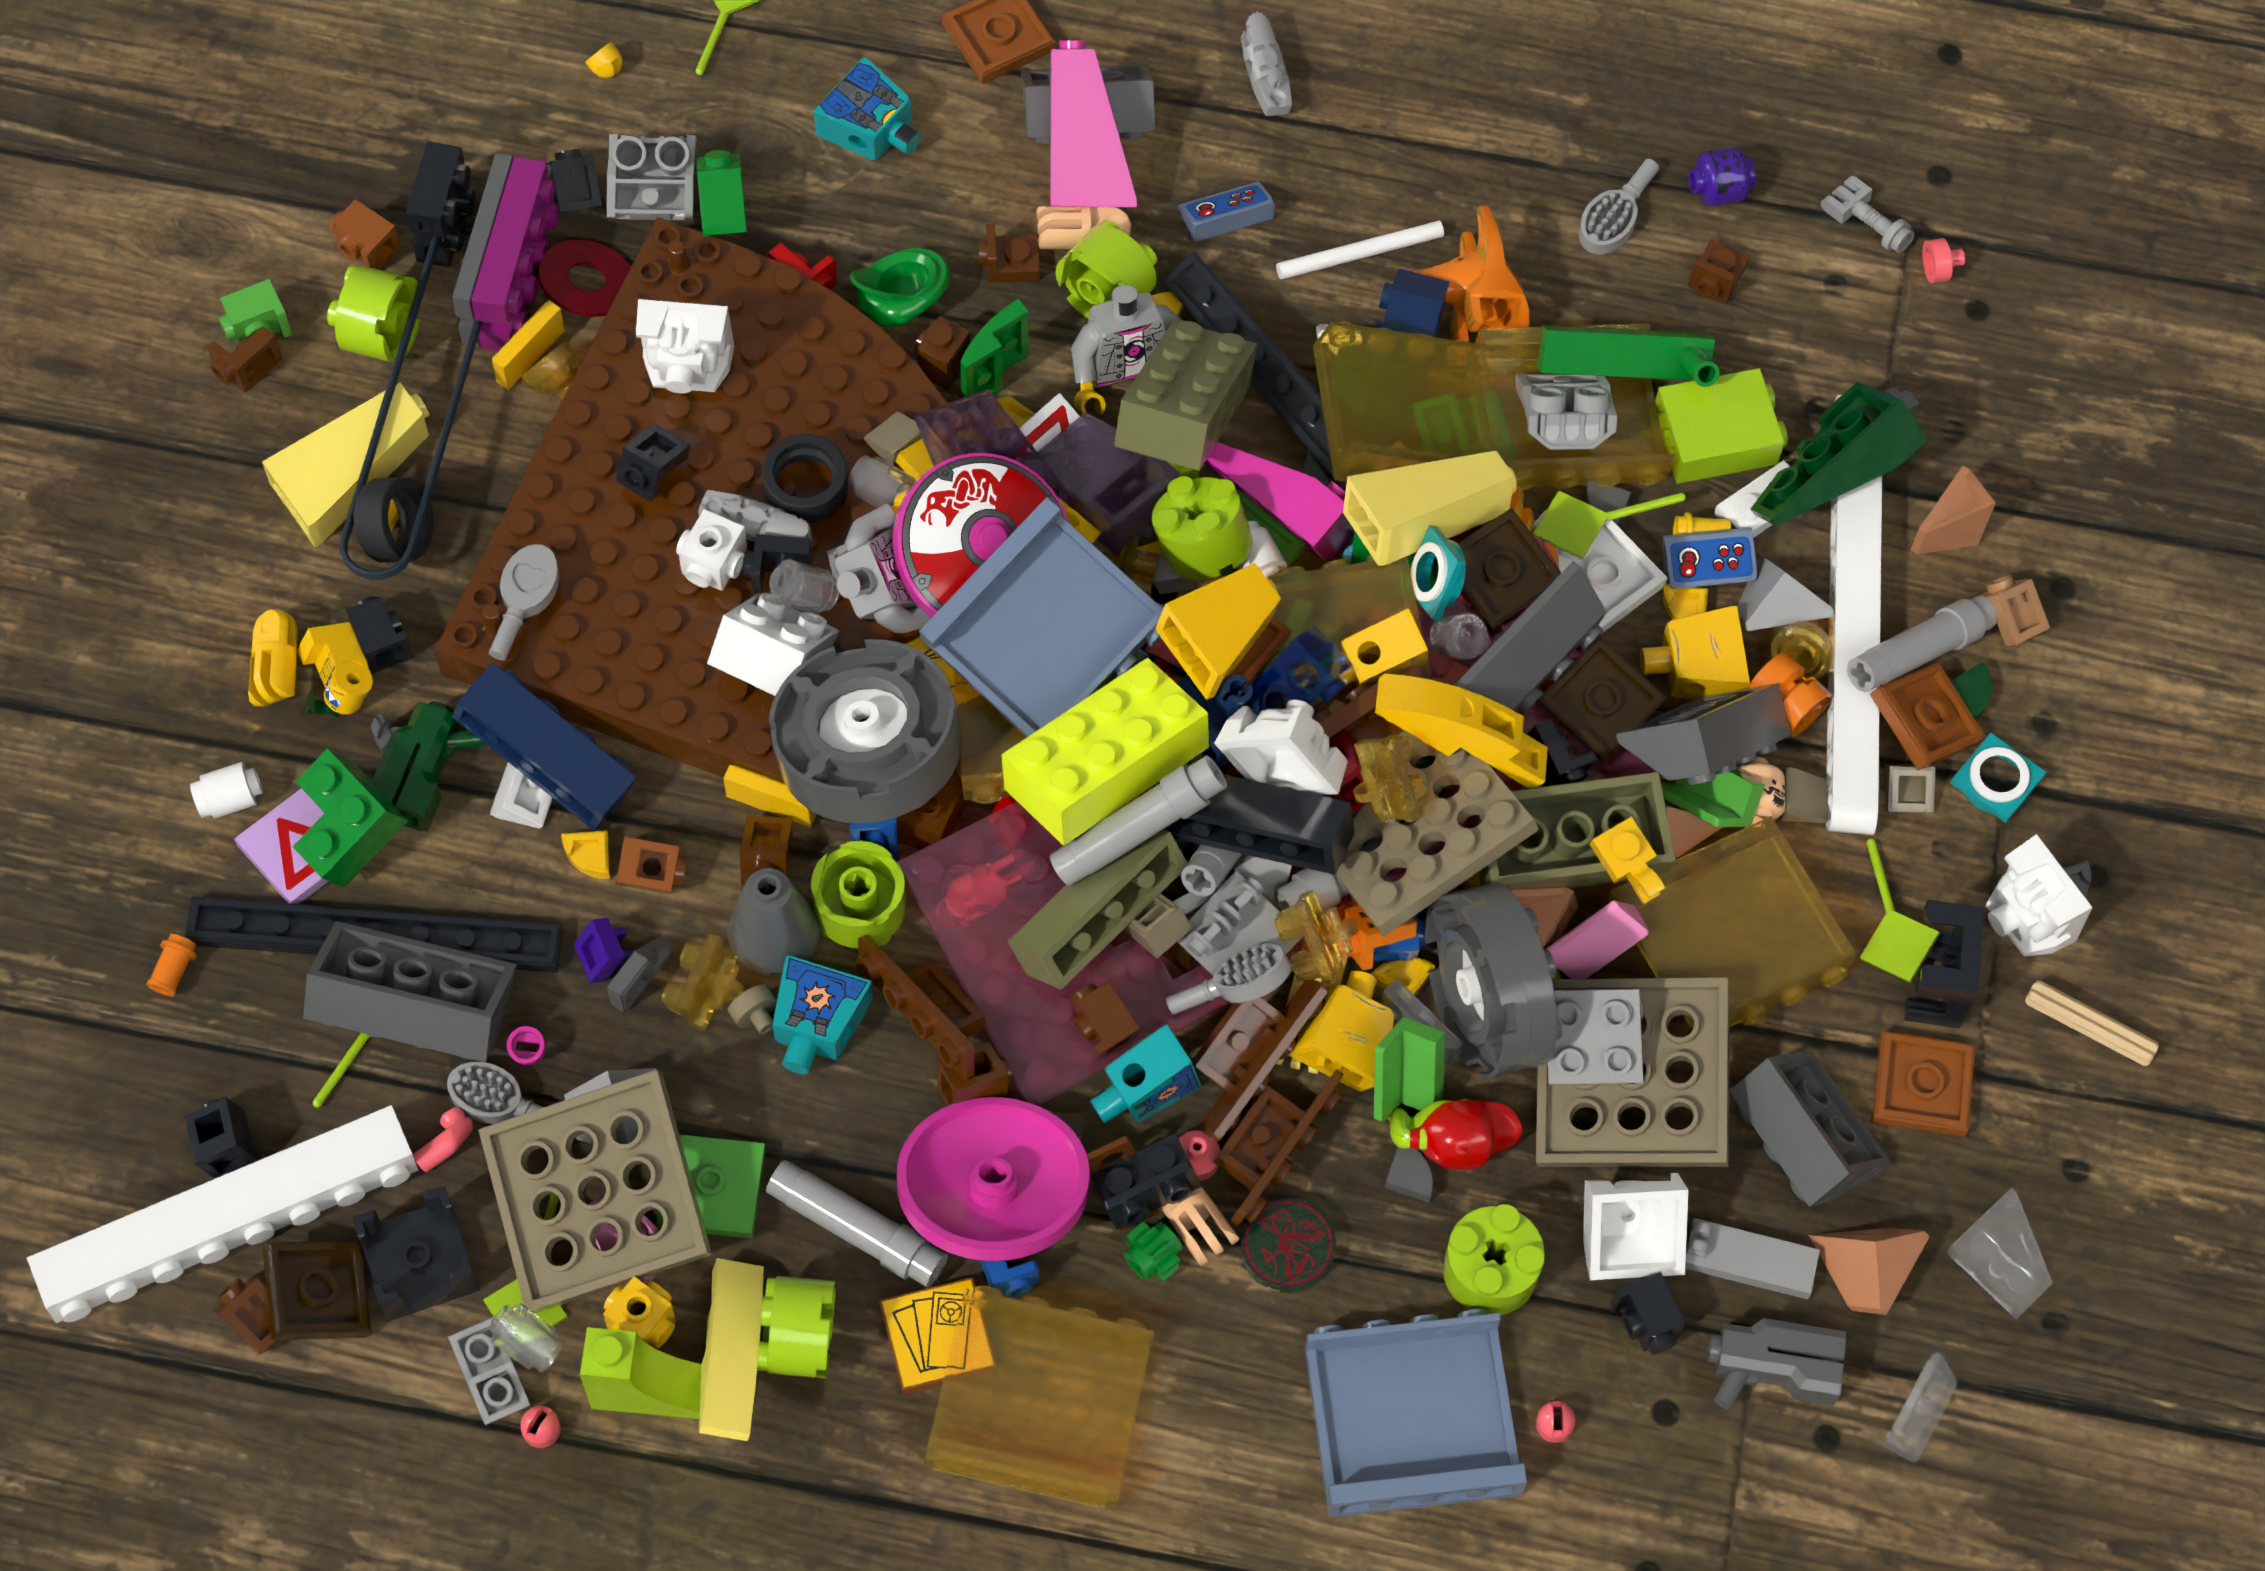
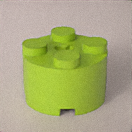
M1104 220L1098 226L1091 228L1058 262L1055 271L1056 280L1059 287L1065 282L1071 292L1066 299L1080 314L1089 319L1090 309L1096 304L1112 301V291L1118 286L1130 285L1137 290L1138 294L1143 292L1150 293L1156 285L1154 265L1157 263V257L1149 246L1138 244L1133 238L1122 232L1114 222Z
M351 264L346 270L344 286L339 300L331 302L327 314L328 324L335 327L339 348L346 352L394 362L418 281L413 277L368 266ZM416 318L405 356L415 341L420 324L419 318Z
M1180 476L1173 479L1167 486L1168 491L1158 500L1152 512L1154 530L1164 557L1173 568V571L1184 579L1201 581L1221 576L1219 570L1231 563L1233 568L1239 566L1251 551L1253 537L1234 483L1228 479L1211 477L1191 479L1187 476Z
M850 841L840 845L839 849L833 851L828 856L826 853L816 864L811 879L814 912L821 933L834 942L850 948H858V938L867 934L879 947L886 945L901 926L906 912L904 874L901 867L892 858V854L884 847L872 842Z
M1502 1204L1482 1207L1468 1213L1454 1227L1445 1253L1443 1275L1449 1292L1460 1305L1469 1310L1482 1309L1487 1314L1500 1313V1315L1517 1310L1529 1300L1537 1285L1544 1264L1542 1238L1534 1224L1511 1205ZM1491 1257L1493 1259H1499L1502 1262V1264L1498 1265V1263L1495 1260H1490L1486 1262L1485 1258Z
M786 1276L767 1278L766 1295L763 1297L761 1326H764L762 1341H760L758 1371H767L768 1374L827 1378L830 1359L828 1349L830 1348L833 1331L836 1281Z

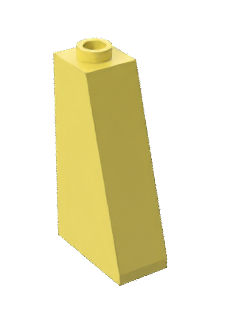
M400 382L396 384L366 484L373 479L387 478L429 436L425 422L429 412L417 393L410 396ZM385 391L262 461L270 485L314 547L323 543L347 519Z
M1496 450L1347 476L1343 514L1378 566L1388 565L1416 553L1421 546L1429 525L1437 526L1444 536L1449 539L1491 521L1509 510L1512 493H1515L1517 487L1516 476L1513 469L1506 465Z

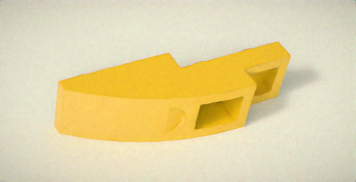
M1383 674L1379 678L1375 713L1387 721L1397 725L1448 757L1461 747L1474 757L1481 759L1529 789L1538 788L1545 782L1548 747L1523 733L1524 716L1480 694L1442 682L1395 674Z

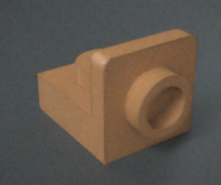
M2011 575L2003 576L1987 583L1988 591L1980 594V596L1988 598L1996 609L1997 625L2005 646L2018 645L2050 629L2032 579L2013 581Z

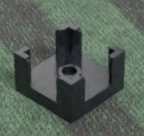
M1927 900L1924 906L1925 921L1933 924L1954 926L1952 932L1936 930L1940 932V935L1926 959L1942 961L1941 966H1923L1918 984V994L1943 998V1003L1908 998L1905 1002L1904 1021L1960 1028L1978 994L1984 907Z
M446 1186L423 1194L427 1207L382 1222L376 1210L352 1217L373 1278L376 1297L387 1322L480 1291Z

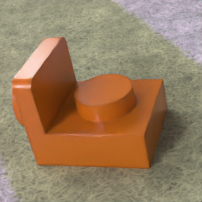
M1359 905L1345 909V928L1340 933L1341 944L1346 955L1352 956L1363 971L1372 969L1374 948L1416 937L1417 922L1412 917L1383 937Z

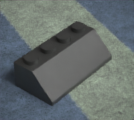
M1573 561L1454 686L1480 694L1515 712L1520 709L1523 713H1527L1544 694L1538 688L1549 677L1556 682L1573 664L1574 661L1569 658L1570 654L1579 645L1586 650L1604 631L1599 624L1607 611L1581 567Z
M1779 683L1699 697L1616 734L1620 745L1666 779L1671 781L1687 778L1689 785L1712 781L1716 779L1717 774L1737 769L1736 765L1756 760L1757 755L1777 750V742L1791 736Z
M336 921L307 973L303 1019L319 1022L330 1027H340L365 1033L371 1037L390 1039L410 1044L417 1048L431 1049L456 1055L463 1059L486 1063L500 1033L517 964Z

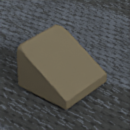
M897 411L864 437V441L894 470L899 466L895 462L898 453L927 436V429L922 424Z
M1885 763L1887 811L1934 812L1935 767L1931 765L1918 771L1913 763Z
M1785 767L1783 773L1785 776L1786 807L1785 812L1781 815V821L1827 823V779L1796 768Z

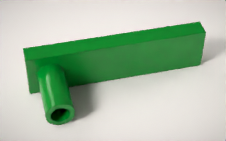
M1542 326L1537 369L1541 373L1694 380L1702 387H1709L1715 384L1720 374L1718 366L1712 361L1715 338L1711 334Z

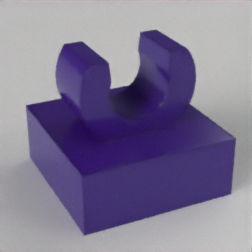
M608 918L591 920L574 943L590 984L607 981L615 969L622 968L634 953V950L622 951L620 942L627 935V932L623 928H612Z

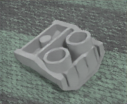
M609 134L607 219L656 220L659 217L668 221L694 220L696 135H687V138H684V136H679V138H665V136H660V138H646L645 136L636 138L633 136L621 135L620 137L618 134Z
M1516 373V392L1524 406L1528 433L1549 450L1594 449L1616 432L1617 413L1612 400L1610 384L1605 376Z

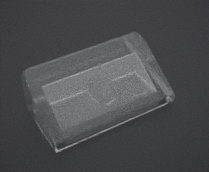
M1937 1352L1935 1354L1932 1353L1884 1441V1447L1911 1462L1919 1460L1957 1387V1380L1943 1355Z

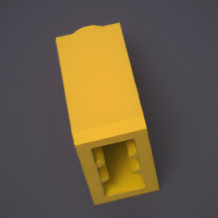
M1256 563L1166 603L1155 630L1205 699L1208 700L1217 694L1225 680L1232 674L1268 626L1281 597L1272 580L1265 577Z

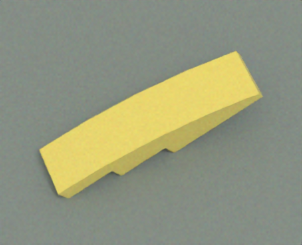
M720 1258L716 1259L712 1271L711 1307L707 1316L706 1352L701 1365L699 1433L748 1441L760 1345L764 1266Z

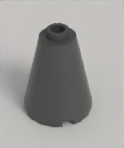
M765 868L754 872L747 879L729 918L727 936L733 956L746 969L762 976H772L771 973L783 972L787 955L806 961L811 960L819 945L820 926L813 906L789 878L779 870Z

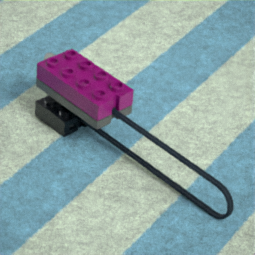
M427 142L406 210L409 231L414 236L412 244L416 261L424 262V266L341 535L340 552L345 565L355 575L368 580H383L397 575L408 566L417 546L475 347L479 348L481 345L483 349L500 351L528 321V313L525 311L528 301L534 302L537 296L539 279L536 273L541 258L549 249V241L546 240L549 229H556L559 219V205L553 202L555 181L549 179L552 167L547 164V161L514 156L513 159L512 155L495 153L452 296L456 317H460L458 328L461 342L467 348L410 540L403 557L393 566L382 570H368L354 563L348 554V541L354 525L353 512L356 498L369 476L432 265L450 267L454 252L461 251L465 238L463 222L466 215H472L476 199L475 190H470L471 169L470 166L465 165L462 147Z

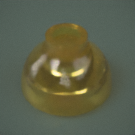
M562 342L522 375L521 382L536 393L556 395L562 401L578 371L577 357L570 343Z
M1817 622L1791 623L1781 629L1771 643L1772 658L1786 651L1805 669V679L1811 677L1818 679L1824 676L1830 669L1833 660V645L1823 626Z

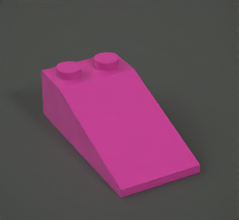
M1218 442L1204 462L1221 478L1232 481L1237 491L1240 490L1287 530L1305 542V546L1329 566L1346 547L1349 540L1354 537L1355 530L1343 514L1345 491L1333 481L1325 486L1315 477Z

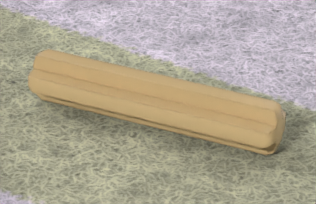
M2041 980L2033 983L2026 996L2025 1002L2027 1005L2143 1066H2148L2158 1050L2159 1044L2157 1041Z

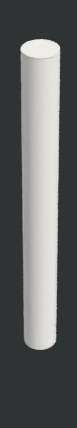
M1439 220L1276 263L1277 273L1280 280L1442 238L1444 237L1443 225Z

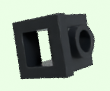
M381 597L365 598L354 607L346 609L350 624L371 674L414 658L405 630H403L395 609L387 612Z
M227 1097L209 1101L202 1108L184 1116L194 1164L214 1179L260 1160L259 1154L253 1149L245 1111Z
M1661 1272L1616 1290L1611 1305L1615 1312L1622 1309L1625 1310L1622 1313L1625 1329L1632 1340H1639L1644 1352L1649 1350L1652 1355L1669 1350L1678 1343L1676 1339L1680 1337L1685 1321Z

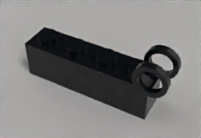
M1200 753L1192 762H1187L1186 764L1191 766L1202 759L1203 753ZM1224 774L1227 788L1211 797L1209 805L1187 819L1180 818L1164 828V830L1172 834L1174 839L1336 875L1355 834L1351 802L1342 801L1332 796H1319L1297 791L1291 787H1279L1251 781L1245 777H1233Z

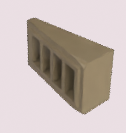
M1162 894L1154 897L1153 901L1124 928L1129 935L1156 958L1160 957L1192 929L1183 911Z

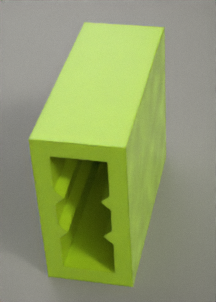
M1760 368L1721 375L1716 383L1709 387H1702L1695 381H1689L1658 388L1653 411L1677 484L1778 464L1783 447L1787 446L1788 436L1784 422L1777 421L1774 412V391L1770 383L1765 384Z

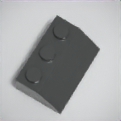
M1148 65L1100 66L1120 137L1137 139L1145 137V131H1155L1154 86ZM1051 69L1021 71L1027 138H1035L1037 143L1049 144L1051 143Z
M1812 1050L1769 1057L1729 1090V1093L1737 1103L1736 1108L1740 1116L1755 1128L1764 1141L1763 1147L1767 1155L1773 1161L1780 1164L1790 1179V1186L1798 1198L1806 1202L1809 1207L1834 1201L1892 1165L1890 1159Z

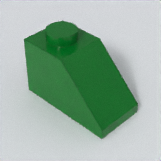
M715 150L706 153L705 157H696L703 236L747 232L740 155L730 154L726 150Z

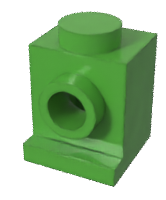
M270 279L220 298L225 315L218 317L228 342L236 339L239 344L244 338L256 333L262 326L273 335L279 332L282 333L284 338L292 335L286 313Z

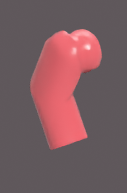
M454 1107L441 1116L440 1123L446 1130L413 1153L416 1163L424 1172L428 1173L453 1155L472 1133V1119L470 1117L466 1118L463 1109Z

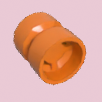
M1785 651L1770 660L1753 678L1747 688L1779 683L1791 736L1795 737L1807 729L1821 715L1830 703L1833 695L1814 677L1805 679V669Z

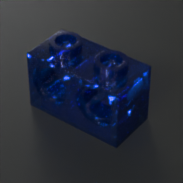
M1313 625L1294 638L1252 684L1253 694L1246 704L1258 716L1261 711L1267 709H1285L1287 703L1284 701L1282 693L1287 696L1289 701L1301 700L1308 703L1312 708L1321 699L1327 703L1344 688L1346 683L1341 677L1353 664ZM1309 663L1315 667L1318 676L1311 671ZM1315 709L1313 717L1318 714V712Z

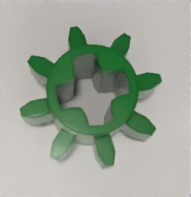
M1142 1221L1126 1235L1128 1238L1126 1244L1130 1248L1123 1253V1256L1131 1269L1143 1280L1147 1281L1156 1274L1164 1282L1180 1268L1178 1263L1181 1260L1177 1254L1183 1250L1182 1244L1165 1224L1159 1222L1150 1229Z

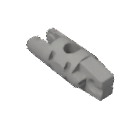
M1257 11L1248 17L1246 31H1243L1240 38L1244 62L1252 89L1265 116L1289 114L1292 107L1289 76L1280 46L1270 26L1271 23L1266 15Z
M707 490L700 504L699 516L703 509L744 526L746 540L755 542L756 534L811 539V546L813 547L812 543L814 541L812 533H809L811 532L809 523L806 520H802V518L798 519L797 516L785 513L782 508L742 495Z

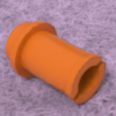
M170 934L168 940H163L160 944L163 951L146 986L162 995L174 997L176 988L189 960L194 961L197 955L194 952L196 944L193 941L177 934Z

